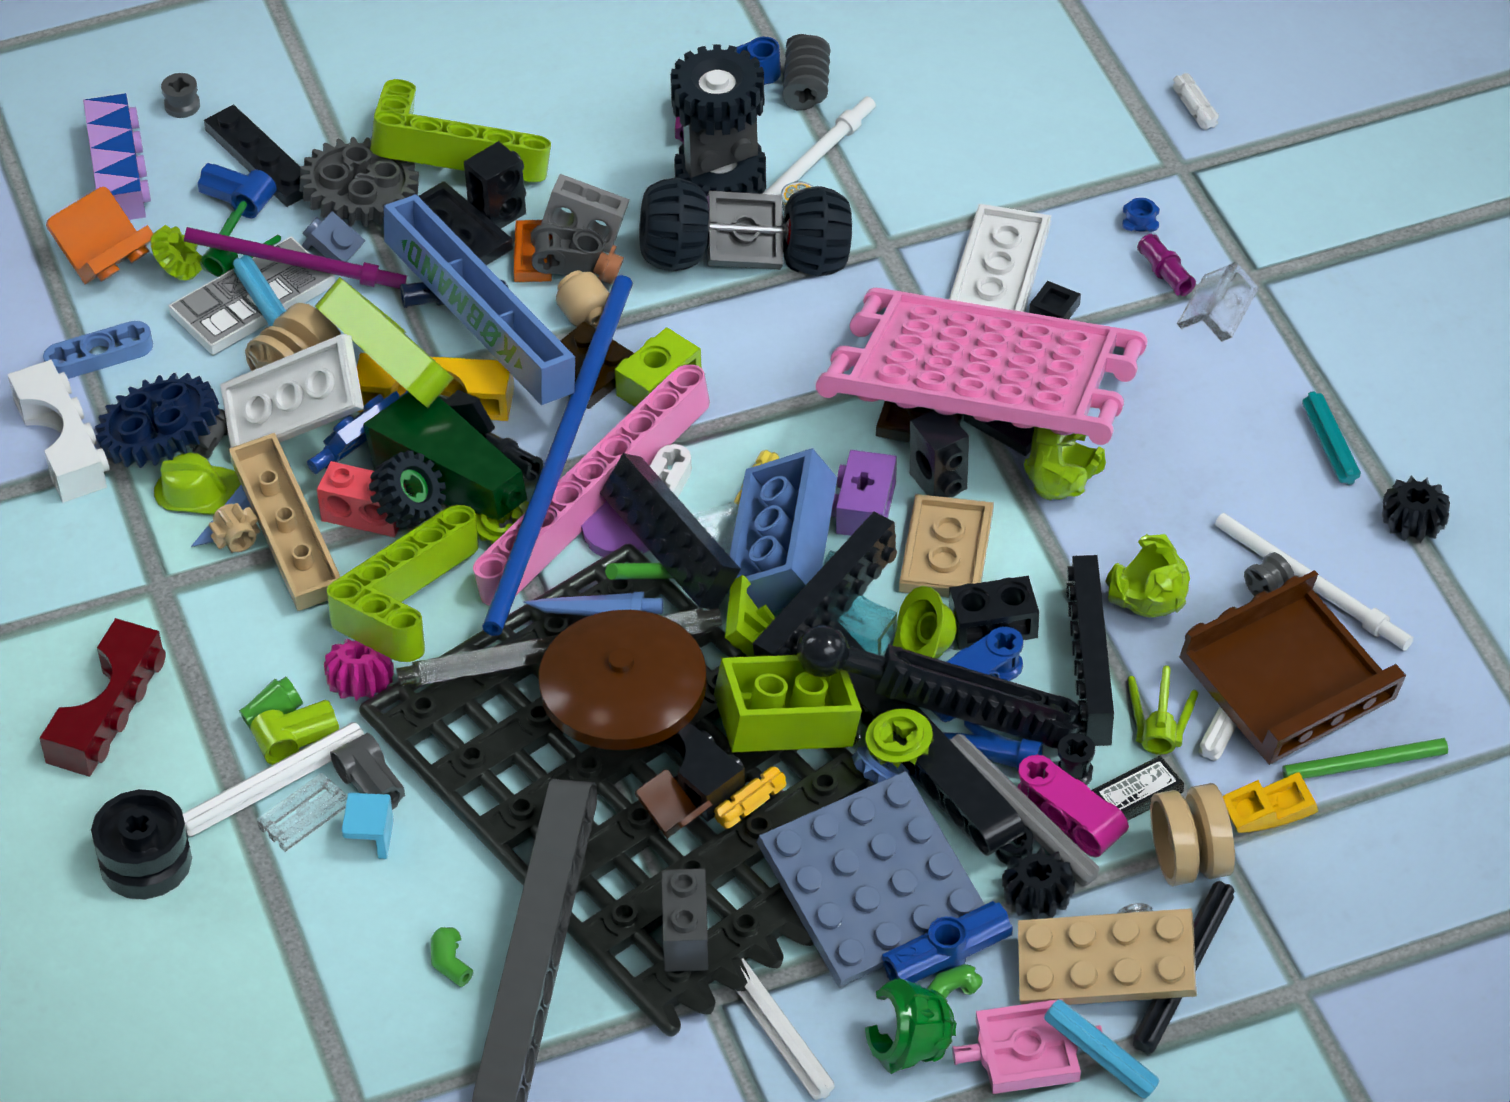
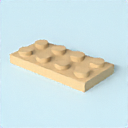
M1191 908L1018 920L1019 991L1021 1005L1063 999L1066 1004L1072 1005L1197 996L1194 921Z

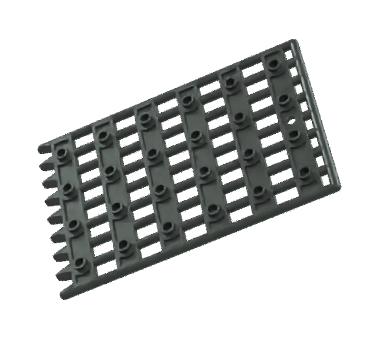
M632 544L621 546L534 599L644 592V598H656L662 594L679 610V612L668 619L683 627L695 639L700 648L712 642L728 658L749 657L740 649L732 646L729 640L725 638V632L670 579H609L606 576L605 570L610 563H625L627 561L629 563H652ZM592 582H598V584L581 594L578 592ZM525 604L508 615L500 635L491 636L482 630L360 705L359 712L523 886L528 865L512 849L530 837L535 840L547 788L551 779L595 782L597 795L599 794L617 814L600 825L593 820L576 893L583 890L601 911L584 922H581L571 913L567 932L666 1036H675L681 1029V1022L674 1007L680 1003L698 1013L711 1014L713 1012L716 1001L709 987V984L716 980L736 991L746 990L744 986L748 982L742 969L749 979L750 977L741 960L742 958L745 960L751 958L769 968H779L783 962L784 955L776 939L784 935L802 945L813 946L814 944L780 883L770 888L750 868L765 858L756 843L759 835L873 786L874 783L864 778V774L856 769L852 758L853 754L846 747L823 748L833 760L818 770H814L796 752L799 749L732 752L728 738L712 723L721 717L714 697L720 666L711 670L706 665L707 687L705 697L700 709L690 723L698 730L708 732L717 746L728 755H735L742 762L745 768V784L755 778L762 779L760 774L780 761L793 771L801 781L784 792L781 790L775 795L770 793V799L767 803L746 817L740 815L741 821L718 835L699 816L696 817L685 827L702 845L683 856L664 837L665 835L640 801L637 800L632 804L613 785L631 773L644 785L657 776L647 765L648 762L665 752L681 767L683 762L680 758L665 748L653 745L630 750H609L591 746L581 753L563 735L564 732L551 721L543 707L541 697L531 702L514 685L532 673L539 679L542 658L552 641L567 627L588 617L557 613L548 614ZM530 620L534 622L517 633L513 631ZM498 639L501 641V643L484 653L480 651ZM521 650H529L531 652L526 657L517 655ZM465 659L468 661V663L451 673L447 671ZM429 681H435V683L416 694L414 690ZM500 693L517 712L498 723L481 705ZM398 700L402 702L384 714L380 712ZM465 714L483 730V733L467 743H464L447 726ZM431 735H434L450 752L433 764H430L414 747ZM548 743L567 761L550 773H547L530 756V754ZM514 764L533 782L515 795L497 777L498 774ZM677 775V776H675L674 778H675V780L678 782V775ZM482 785L499 805L480 816L465 801L463 796ZM649 846L669 865L664 870L706 869L707 905L722 919L708 929L709 970L665 972L664 950L649 935V933L663 925L662 871L650 878L631 859ZM615 868L635 887L618 900L597 881ZM735 877L756 897L738 910L717 890ZM633 944L654 964L636 977L615 958L617 954Z

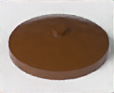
M612 610L597 613L567 627L547 648L539 669L541 701L551 721L566 735L583 744L609 750H630L647 747L678 733L694 718L700 709L707 687L705 659L695 639L683 627L666 617L641 610Z

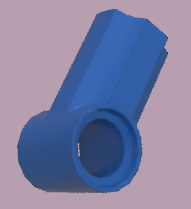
M207 163L202 168L200 179L197 183L200 193L229 202L234 210L237 209L241 201H245L247 207L242 216L246 218H255L277 191L274 180L261 170H252L248 175L210 163Z

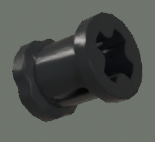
M1071 733L1064 736L1058 744V756L1061 759L1058 762V767L1086 785L1091 782L1093 774L1091 761L1095 755V744L1092 739L1080 733Z

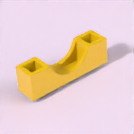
M360 352L357 371L363 406L379 394L385 399L395 391L400 396L407 391L370 356ZM431 357L454 377L440 395L450 397L457 390L463 391L479 398L491 420L508 421L514 393V378L498 360Z

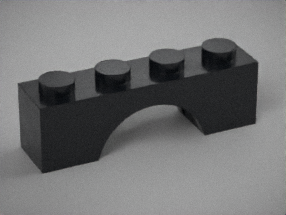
M690 722L670 738L653 744V746H659L673 752L683 762L678 771V782L696 808L708 800L711 801L713 805L700 814L707 822L714 818V810L725 800L731 802L732 799L730 797L745 786V768L742 762L735 755H728L716 745L708 732L698 730Z

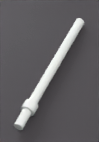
M866 96L852 110L844 111L836 119V125L762 194L782 195L785 187L798 181L845 135H852L861 126V120L876 107L875 101L871 97Z
M1222 513L1217 518L1216 527L1264 558L1269 553L1275 552L1287 560L1295 576L1302 577L1312 572V570L1227 514ZM1318 575L1313 587L1314 592L1360 621L1362 628L1375 637L1381 635L1404 651L1410 647L1413 637L1392 624L1388 615L1377 608L1371 610Z

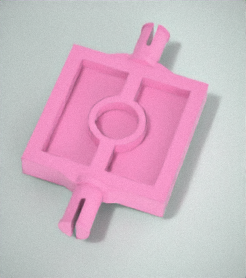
M1057 1000L976 1011V1025L979 1034L978 1043L952 1046L955 1065L981 1061L983 1067L988 1072L993 1094L1080 1082L1081 1075L1077 1059L1078 1046L1044 1019L1045 1013ZM1101 1025L1095 1026L1103 1033Z

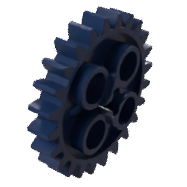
M173 373L168 380H163L162 376L158 375L155 383L150 384L147 380H143L141 388L129 387V395H117V404L106 405L105 408L108 413L99 415L98 418L101 424L95 426L98 433L95 436L106 458H112L114 464L123 461L124 466L128 468L136 461L138 467L142 468L147 461L151 460L153 465L156 466L162 457L173 460L174 453L177 451L183 454L188 453L187 445H199L198 436H205L211 433L208 426L217 424L215 416L220 414L219 402L209 382L203 383L200 376L192 379L190 374L186 373L178 379L177 374Z

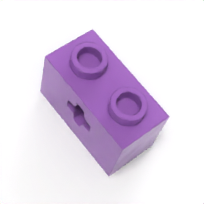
M850 450L847 465L840 464L838 470L837 488H841L840 494H834L831 517L836 518V534L851 536L874 511L888 518L896 486L897 456Z

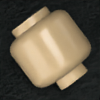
M580 270L571 272L557 286L556 303L573 325L578 327L585 321L595 327L601 317L609 291L594 273L582 272Z

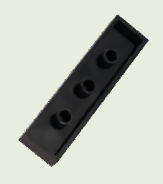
M623 453L600 494L698 607L718 610L741 568L642 457Z
M874 511L753 642L754 657L797 655L798 641L807 629L817 625H830L834 627L838 618L844 612L849 611L856 598L865 593L867 586L881 575L886 565L895 560L897 555L895 522Z
M1098 555L1072 556V566H1067V580L1071 581V583H1066V597L1071 601L1068 602V616L1073 620L1070 621V636H1073V640H1075L1072 641V656H1075V659H1077L1074 660V676H1077V679H1079L1076 680L1075 688L1076 696H1079V699H1081L1078 700L1077 705L1081 710V724L1084 725L1080 734L1092 739L1095 746L1112 745L1114 707Z

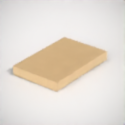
M915 494L899 581V592L910 593L914 588L927 586L937 591L940 597H949V587L968 583H981L994 502Z

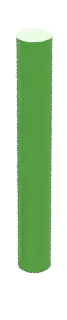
M610 563L605 570L606 576L611 580L673 578L661 563Z

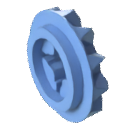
M858 747L852 756L856 769L862 772L864 778L872 781L874 785L904 771H907L910 776L908 769L902 763L898 769L891 762L881 765L877 757L869 754L868 747Z

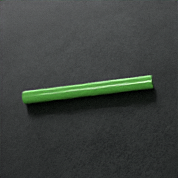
M1445 738L1283 765V777L1286 778L1300 772L1302 778L1306 779L1448 754V744Z

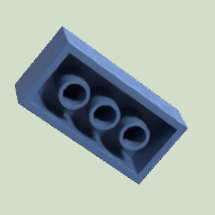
M813 448L748 468L745 471L730 557L741 568L736 578L744 575L751 583L747 588V594L757 608L765 604L771 612L785 608L823 566L837 477Z

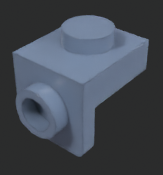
M333 211L323 221L316 217L302 233L307 237L306 241L302 244V247L307 251L313 246L326 258L347 262L366 241Z

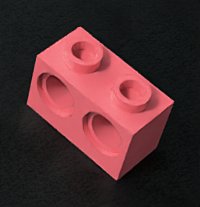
M331 461L317 487L321 521L395 537L399 530L396 527V521L392 524L385 521L388 516L386 512L379 515L376 509L381 507L379 502L372 504L370 497L375 495L376 492L369 491V484L374 481L370 478L374 471Z

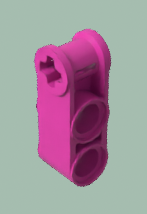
M1032 755L1023 759L1019 764L1018 775L1021 782L1017 787L1089 856H1101L1127 832L1129 828L1128 821L1119 808L1106 802L1091 791L1085 783L1069 775L1049 758L1042 755Z

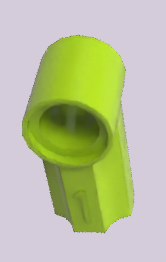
M323 700L287 714L273 709L265 711L254 718L250 730L266 762L274 765L298 752L300 747L314 743L339 730V724L329 700Z

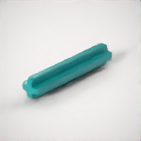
M1315 391L1309 392L1308 396L1302 400V405L1339 482L1352 485L1361 474L1324 395L1322 393L1316 394Z

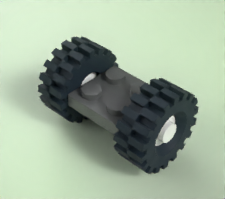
M713 44V50H706V47L702 46L697 48V54L695 55L691 51L685 53L684 61L678 59L675 62V69H672L670 74L673 114L676 118L680 117V123L683 125L684 144L678 148L679 154H675L674 158L675 178L691 181L701 187L706 196L709 191L762 194L766 189V156L761 151V146L758 143L757 115L761 116L763 105H765L763 67H760V62L756 57L750 59V52L743 50L739 54L737 53V47L731 45L728 46L727 50H722L721 44Z

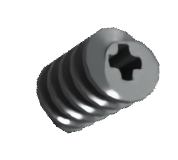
M797 34L787 39L782 95L784 102L796 111L810 109L815 104L821 103L828 95L829 56L831 49L829 43L819 36Z

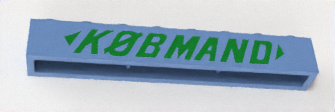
M417 194L384 205V242L540 405L574 393L575 356Z

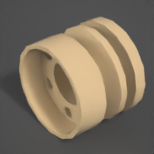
M298 302L291 305L276 318L273 326L262 330L259 336L253 338L247 344L245 349L246 360L251 371L336 337L341 332L318 309L309 304Z

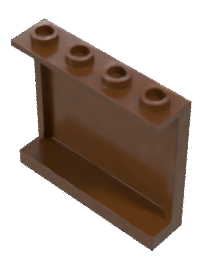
M1315 570L1302 577L1293 576L1280 588L1270 593L1263 591L1257 594L1249 603L1239 608L1231 607L1225 610L1217 619L1207 624H1196L1186 633L1185 642L1179 656L1269 765L1395 700L1406 677V674L1397 664L1382 670L1313 591L1319 575Z

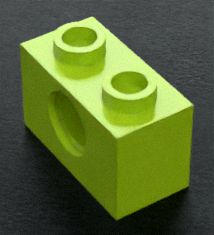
M666 327L655 337L649 338L643 347L629 358L623 359L615 368L616 395L636 407L678 367L696 365L702 368L701 348Z

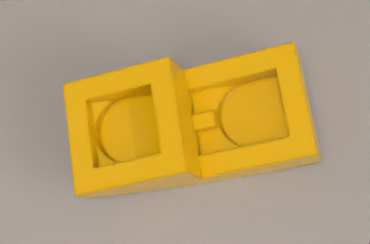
M1300 772L1266 787H1262L1259 780L1223 795L1229 817L1238 833L1278 827L1318 812L1317 804Z

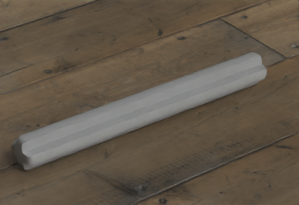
M957 734L950 739L1016 810L1023 825L1032 832L1033 838L1050 855L1059 851L1061 862H1070L1072 876L1081 885L1087 886L1097 878L1099 866L962 734Z

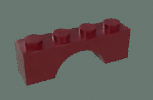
M115 618L97 646L102 672L110 679V682L106 689L93 700L78 706L59 707L40 736L46 764L90 777L98 763L105 761L111 742L118 732L120 733L125 729L132 708L136 702L142 701L150 679L164 665L166 652L162 647L158 630Z

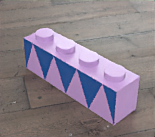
M126 93L84 99L96 189L107 187L129 220L145 218L144 202H150L151 198L148 180H140L142 177H147L144 155L137 156L136 154L143 152L140 131L133 132V129L140 128L136 107L129 108Z

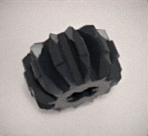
M1411 475L1407 483L1396 479L1392 488L1387 489V492L1384 494L1383 522L1388 524L1390 534L1401 532L1404 541L1409 537H1415L1420 543L1425 536L1436 539L1437 534L1440 530L1445 529V525L1448 523L1449 496L1443 494L1441 484L1431 486L1428 477L1421 482L1416 481Z
M1042 846L1037 854H1032L1024 848L1020 858L1011 857L1007 864V870L1002 874V887H1004L1006 904L1015 905L1018 916L1025 912H1031L1033 919H1037L1040 913H1045L1050 918H1053L1057 909L1066 910L1070 897H1072L1075 891V881L1073 880L1070 862H1061L1059 851L1046 855Z

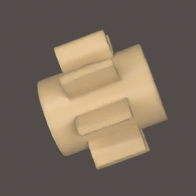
M238 503L224 505L215 512L213 522L209 523V527L213 532L211 538L219 549L227 545L231 553L245 551L254 544L257 537L256 534L261 531L256 524L259 519L250 506L242 510Z

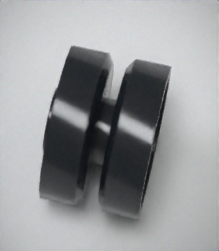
M138 789L117 795L107 801L96 813L91 828L92 838L102 880L113 892L126 898L146 900L163 896L178 887L188 875L192 854L182 809L173 798L158 791Z

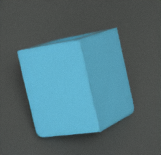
M348 793L342 825V836L347 839L376 840L378 858L387 859L394 822L390 795Z

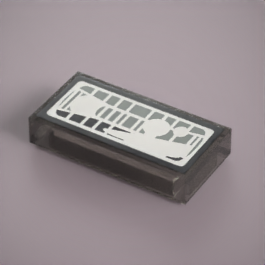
M1160 755L1091 791L1106 802L1119 808L1128 821L1150 810L1151 798L1154 793L1176 790L1180 794L1183 793L1184 782Z

